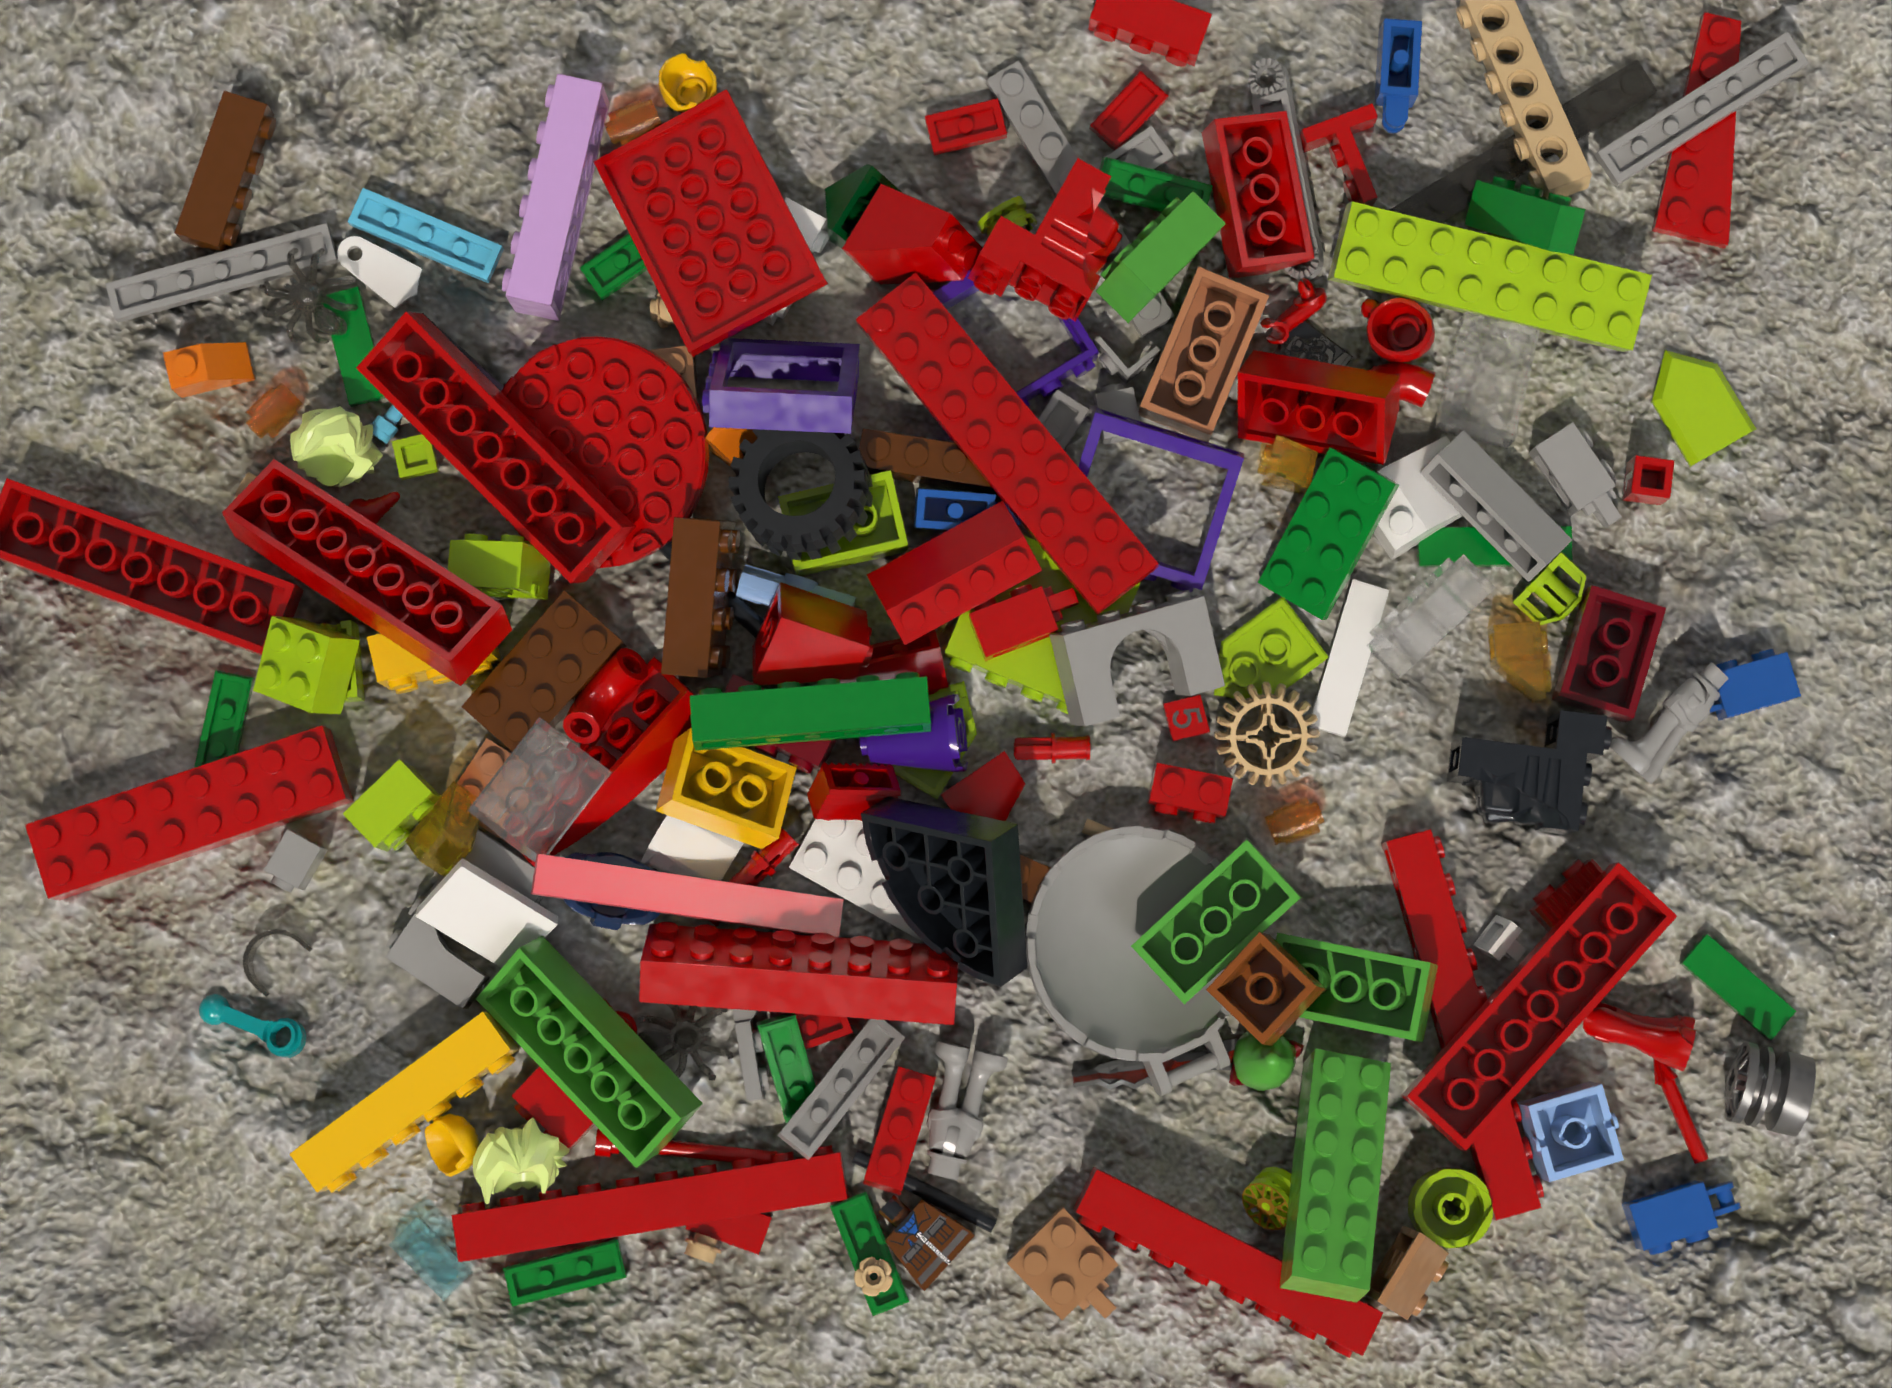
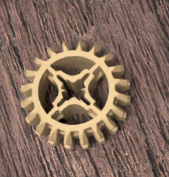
M1263 682L1262 694H1257L1255 686L1250 684L1247 686L1249 698L1245 699L1239 691L1233 694L1234 698L1240 703L1236 708L1228 702L1223 704V708L1231 715L1229 718L1217 716L1216 722L1226 726V730L1215 731L1214 737L1218 740H1226L1227 743L1219 745L1216 750L1218 754L1231 752V755L1224 760L1223 764L1226 768H1230L1239 763L1234 773L1239 779L1247 771H1250L1248 782L1251 785H1255L1259 775H1263V784L1265 787H1270L1272 775L1276 774L1280 784H1285L1287 780L1284 771L1289 769L1294 777L1300 776L1299 770L1294 765L1300 761L1303 765L1309 766L1311 761L1303 755L1304 751L1317 752L1318 747L1313 743L1307 742L1308 738L1320 736V732L1317 729H1307L1308 725L1314 724L1318 720L1315 714L1303 716L1311 705L1305 700L1295 706L1300 695L1296 690H1293L1284 698L1286 692L1284 684H1278L1274 694H1271L1269 682ZM1273 704L1288 709L1295 718L1297 728L1277 725L1275 723V714L1273 713ZM1261 705L1256 723L1251 726L1242 727V729H1237L1241 718L1250 709ZM1268 722L1269 727L1279 734H1276L1274 739L1271 738L1272 741L1267 743L1266 747L1261 737L1255 735H1258L1259 730L1263 731L1262 727L1266 726ZM1296 740L1291 752L1282 760L1273 763L1277 747L1282 743ZM1236 741L1257 744L1259 755L1261 756V764L1253 763L1244 758L1238 750Z

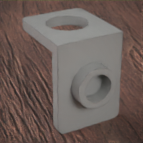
M1099 335L1094 338L1093 342L1101 355L1098 357L1101 366L1111 376L1116 373L1125 384L1155 361L1161 352L1157 345L1128 369Z

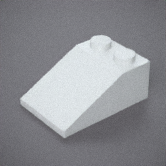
M1447 436L1377 471L1400 484L1373 533L1391 560L1463 516L1420 473L1450 443Z

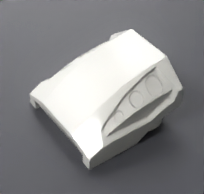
M667 815L651 840L641 862L660 872L722 881L744 843Z

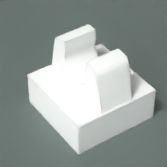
M1495 915L1473 944L1484 955L1498 961L1504 955L1518 962L1526 951V948L1516 940L1523 930L1513 921Z

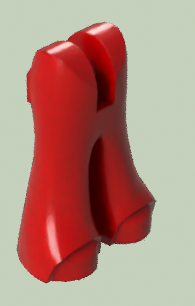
M1600 1002L1583 1021L1584 1031L1594 1037L1595 1040L1608 1044L1610 1042L1631 1046L1655 1060L1680 1071H1684L1696 1035V1030L1694 1029L1695 1018L1681 1015L1673 1017L1642 1016Z

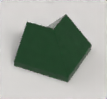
M869 164L864 165L825 188L828 241L843 248L881 184L897 191H902Z

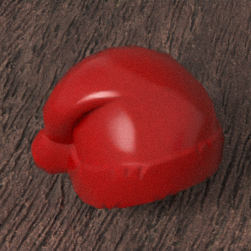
M1400 297L1391 298L1382 303H1379L1376 299H1366L1362 303L1361 313L1368 319L1367 338L1372 349L1380 357L1391 363H1403L1420 358L1430 350L1435 339V328L1431 315L1418 302Z

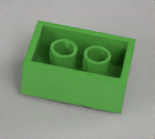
M1194 191L1183 201L1176 197L1161 212V215L1155 221H1151L1131 244L1129 243L1100 274L1105 281L1096 292L1129 323L1209 243L1226 223Z

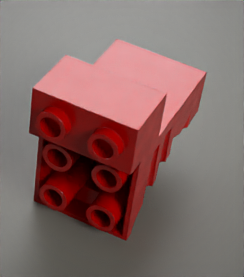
M1077 158L1036 234L1000 216L979 253L968 279L973 281L974 286L983 293L989 295L995 293L1002 297L1007 286L1010 285L1015 288V292L1022 298L1029 301L1037 300L1048 306V310L1056 317L1064 320L1070 318L1076 322L1101 277L1098 274L1105 266L1107 257L1117 248L1122 239V234L1118 231L1119 224L1117 220L1098 206L1106 192L1105 188L1111 176Z

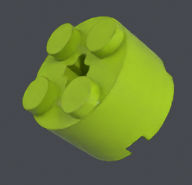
M1441 1167L1428 1171L1416 1181L1409 1195L1408 1216L1414 1228L1437 1245L1445 1248H1460L1475 1243L1484 1236L1492 1222L1493 1207L1486 1185L1477 1176L1465 1170ZM1455 1198L1454 1206L1458 1209L1455 1215L1448 1213L1444 1216L1446 1209L1442 1206L1444 1201H1452Z

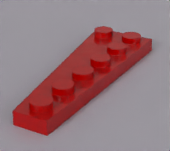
M1707 12L1703 13L1700 19L1683 97L1739 62L1741 20ZM1736 111L1670 152L1652 227L1653 232L1723 249L1728 246Z

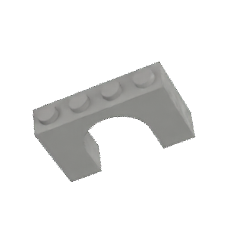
M1189 590L1179 591L1166 595L1168 602L1155 605L1154 600L1135 603L1131 605L1132 612L1121 615L1119 610L1103 612L1096 615V622L1085 624L1083 619L1067 622L1061 625L1062 631L1050 634L1071 725L1085 727L1120 717L1110 673L1111 659L1118 644L1126 636L1139 630L1153 635L1164 648L1175 695L1192 696L1225 686L1205 597L1190 596Z
M475 827L472 828L470 833L465 830L458 837L452 847V850L456 852L448 865L442 863L437 868L430 880L434 886L428 893L429 895L463 858L537 904H540L544 896L531 894L535 867ZM420 895L408 912L412 918L404 930L399 927L387 942L386 947L390 951L385 957L460 1008L469 1009L490 977L456 955L445 942L441 931L416 917L417 907L426 898Z

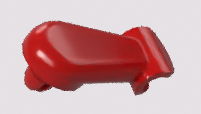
M1303 278V282L1299 280L1297 288L1300 295L1293 300V304L1275 320L1265 318L1260 322L1263 328L1273 327L1271 334L1266 336L1267 342L1270 344H1283L1287 341L1291 330L1324 306L1327 300L1325 289L1314 288L1311 281L1307 278Z

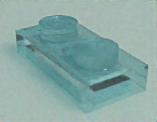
M420 1216L416 1217L389 1244L443 1301L473 1273L464 1261L458 1262L457 1254Z

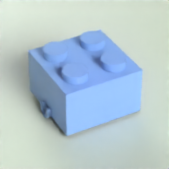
M1588 1081L1517 1102L1522 1116L1521 1122L1525 1136L1531 1146L1532 1161L1539 1179L1552 1182L1624 1160L1615 1130L1619 1128L1618 1120L1614 1113H1610L1602 1084Z

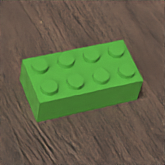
M1247 839L1131 947L1183 1004H1186L1234 960L1259 932L1263 933L1295 904L1301 896Z
M1277 933L1276 941L1326 988L1300 1016L1301 1018L1413 1041H1424L1438 968L1437 964Z

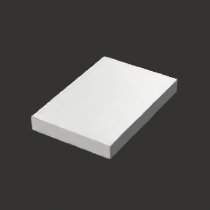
M463 858L416 909L417 918L501 968L519 947L542 935L546 938L558 925L557 915Z

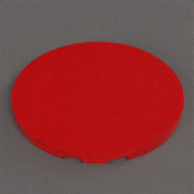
M598 336L580 337L554 344L538 352L528 359L529 361L514 376L510 377L501 392L636 526L599 568L626 565L655 553L672 540L674 517L690 518L705 487L709 466V443L705 440L708 433L702 410L695 395L682 376L667 361L645 347L630 341ZM515 528V530H516L522 537H524V536Z

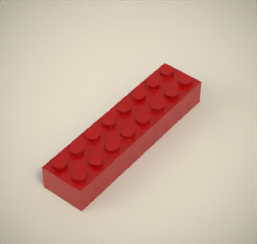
M406 311L356 367L571 584L586 582L635 529L636 526L423 313Z
M275 459L222 512L237 540L460 686L512 631L507 615L500 603Z
M6 478L0 493V560L262 656L271 617L293 618L304 591L294 583Z
M321 725L25 824L47 898L63 900L354 801L331 729Z
M1619 862L1609 864L1400 1096L1458 1149L1466 1151L1676 919L1677 915Z
M660 922L658 924H649L640 960L639 1002L954 1025L958 962L954 961L946 953L938 955L925 943H912L907 939L884 941L873 940L867 936L843 938L834 937L828 933L802 935L788 930L760 932L748 927H740L733 930L719 929L708 924L692 927L678 926L673 922Z
M1093 1167L1073 1207L1074 1211L1080 1214L1078 1218L1079 1223L1100 1233L1104 1226L1115 1232L1113 1238L1122 1245L1136 1251L1140 1244L1150 1249L1148 1256L1156 1262L1172 1268L1174 1262L1185 1267L1183 1273L1190 1279L1205 1286L1212 1280L1221 1285L1218 1291L1226 1297L1240 1304H1243L1245 1299L1248 1298L1256 1302L1254 1309L1260 1314L1276 1322H1279L1281 1316H1284L1291 1320L1289 1327L1293 1328L1296 1332L1312 1340H1315L1318 1333L1326 1338L1325 1345L1348 1358L1351 1357L1353 1352L1361 1356L1364 1355L1383 1315L1382 1311L1362 1300L1356 1303L1280 1288L1282 1260L1096 1167Z

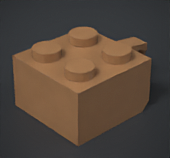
M1063 1206L1057 1209L1006 1260L1007 1264L1061 1320L1078 1305L1085 1310L1091 1304L1105 1319L1116 1309V1306L1103 1292L1109 1287L1104 1279L1119 1264Z

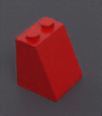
M881 184L842 250L874 282L884 285L901 284L915 272L923 282L964 280L968 271L974 266L982 247L951 213Z
M780 582L752 646L753 683L759 685L780 684L783 682L804 683L817 682L829 678L855 680L861 666L865 668L868 666L873 653V645L869 643L872 628L868 627L867 611Z

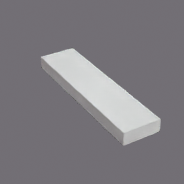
M1355 579L1351 580L1329 652V658L1327 659L1311 714L1317 716L1318 720L1314 724L1308 725L1309 727L1346 737L1389 590Z

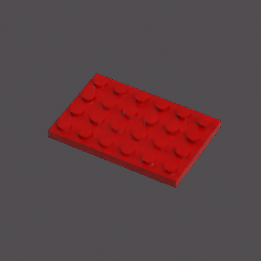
M727 89L593 161L692 357L828 284Z

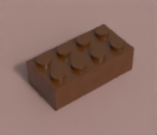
M674 517L661 674L710 678L723 675V668L727 669L729 667L731 650L730 646L725 645L726 631L732 629L734 620V609L729 607L730 591H735L737 584V570L732 568L733 553H738L740 547V531L735 530V521Z
M564 590L461 707L514 754L525 761L564 718L579 693L601 667L621 648H625L626 645Z

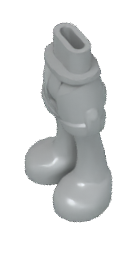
M1712 662L1700 675L1697 672L1692 673L1695 679H1687L1671 696L1664 700L1662 703L1663 710L1649 732L1641 739L1628 741L1618 736L1611 739L1610 748L1650 784L1660 776L1663 766L1682 737L1688 731L1693 732L1699 726V723L1707 718L1714 702L1718 701L1720 697L1718 690L1729 678Z
M937 1041L935 1053L944 1061L945 1074L937 1108L930 1109L926 1122L929 1129V1150H927V1155L931 1156L927 1173L958 1180L961 1164L967 1163L968 1159L966 1158L974 1142L981 1137L983 1121L978 1119L986 1083L994 1072H1000L1006 1068L1008 1057L981 1049H974L970 1079L962 1107L958 1109L956 1105L962 1073L971 1048L960 1044Z

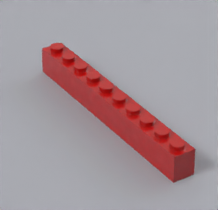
M1429 829L1382 843V848L1415 960L1438 965L1430 1013L1442 1050L1487 1000V995L1482 985H1476L1473 971L1478 970L1477 961L1472 948L1466 949L1462 937L1463 933H1467V928L1462 912L1460 910L1455 911L1451 896L1456 895L1453 879L1450 873L1444 874L1440 859L1445 858L1441 839L1439 836L1433 837L1432 830ZM1512 1099L1469 1147L1478 1178L1486 1185L1493 1207L1492 1219L1496 1221L1542 1208L1539 1198L1544 1197L1539 1176L1537 1174L1532 1176L1528 1160L1533 1159L1530 1143L1526 1136L1521 1138L1517 1122L1522 1121V1116L1516 1099Z
M832 1145L819 1147L809 1160L804 1157L794 1158V1152L790 1151L770 1155L771 1163L756 1165L754 1157L732 1161V1169L717 1171L716 1164L693 1167L694 1175L678 1177V1170L655 1173V1181L640 1183L639 1176L616 1180L617 1187L601 1190L600 1182L577 1186L578 1194L566 1196L562 1195V1189L546 1191L543 1194L538 1192L539 1200L524 1202L523 1195L500 1199L501 1206L485 1208L484 1201L461 1205L462 1212L451 1215L458 1262L847 1200L849 1194L842 1151L833 1152Z

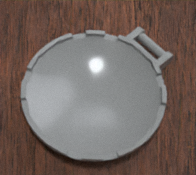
M1144 826L1121 827L1093 835L1078 843L1057 860L1039 885L1029 911L1026 926V958L1034 989L1042 1005L1057 1025L1075 1041L1096 1053L1125 1061L1143 1062L1155 1092L1161 1097L1170 1093L1175 1085L1213 1068L1220 1070L1230 1065L1229 1056L1218 1032V1029L1222 1027L1225 1023L1224 1020L1230 1013L1206 990L1227 966L1186 1004H1183L1131 945L1221 863L1197 846L1196 842L1172 831ZM1205 1045L1208 1054L1168 1072L1165 1071L1163 1062L1198 1046Z

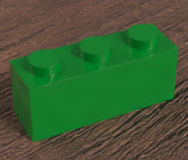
M1493 176L1492 183L1476 180L1464 225L1544 250L1574 254L1586 209L1571 205V197L1551 192L1548 198L1542 197L1544 189L1521 184L1520 190L1515 189L1516 181Z

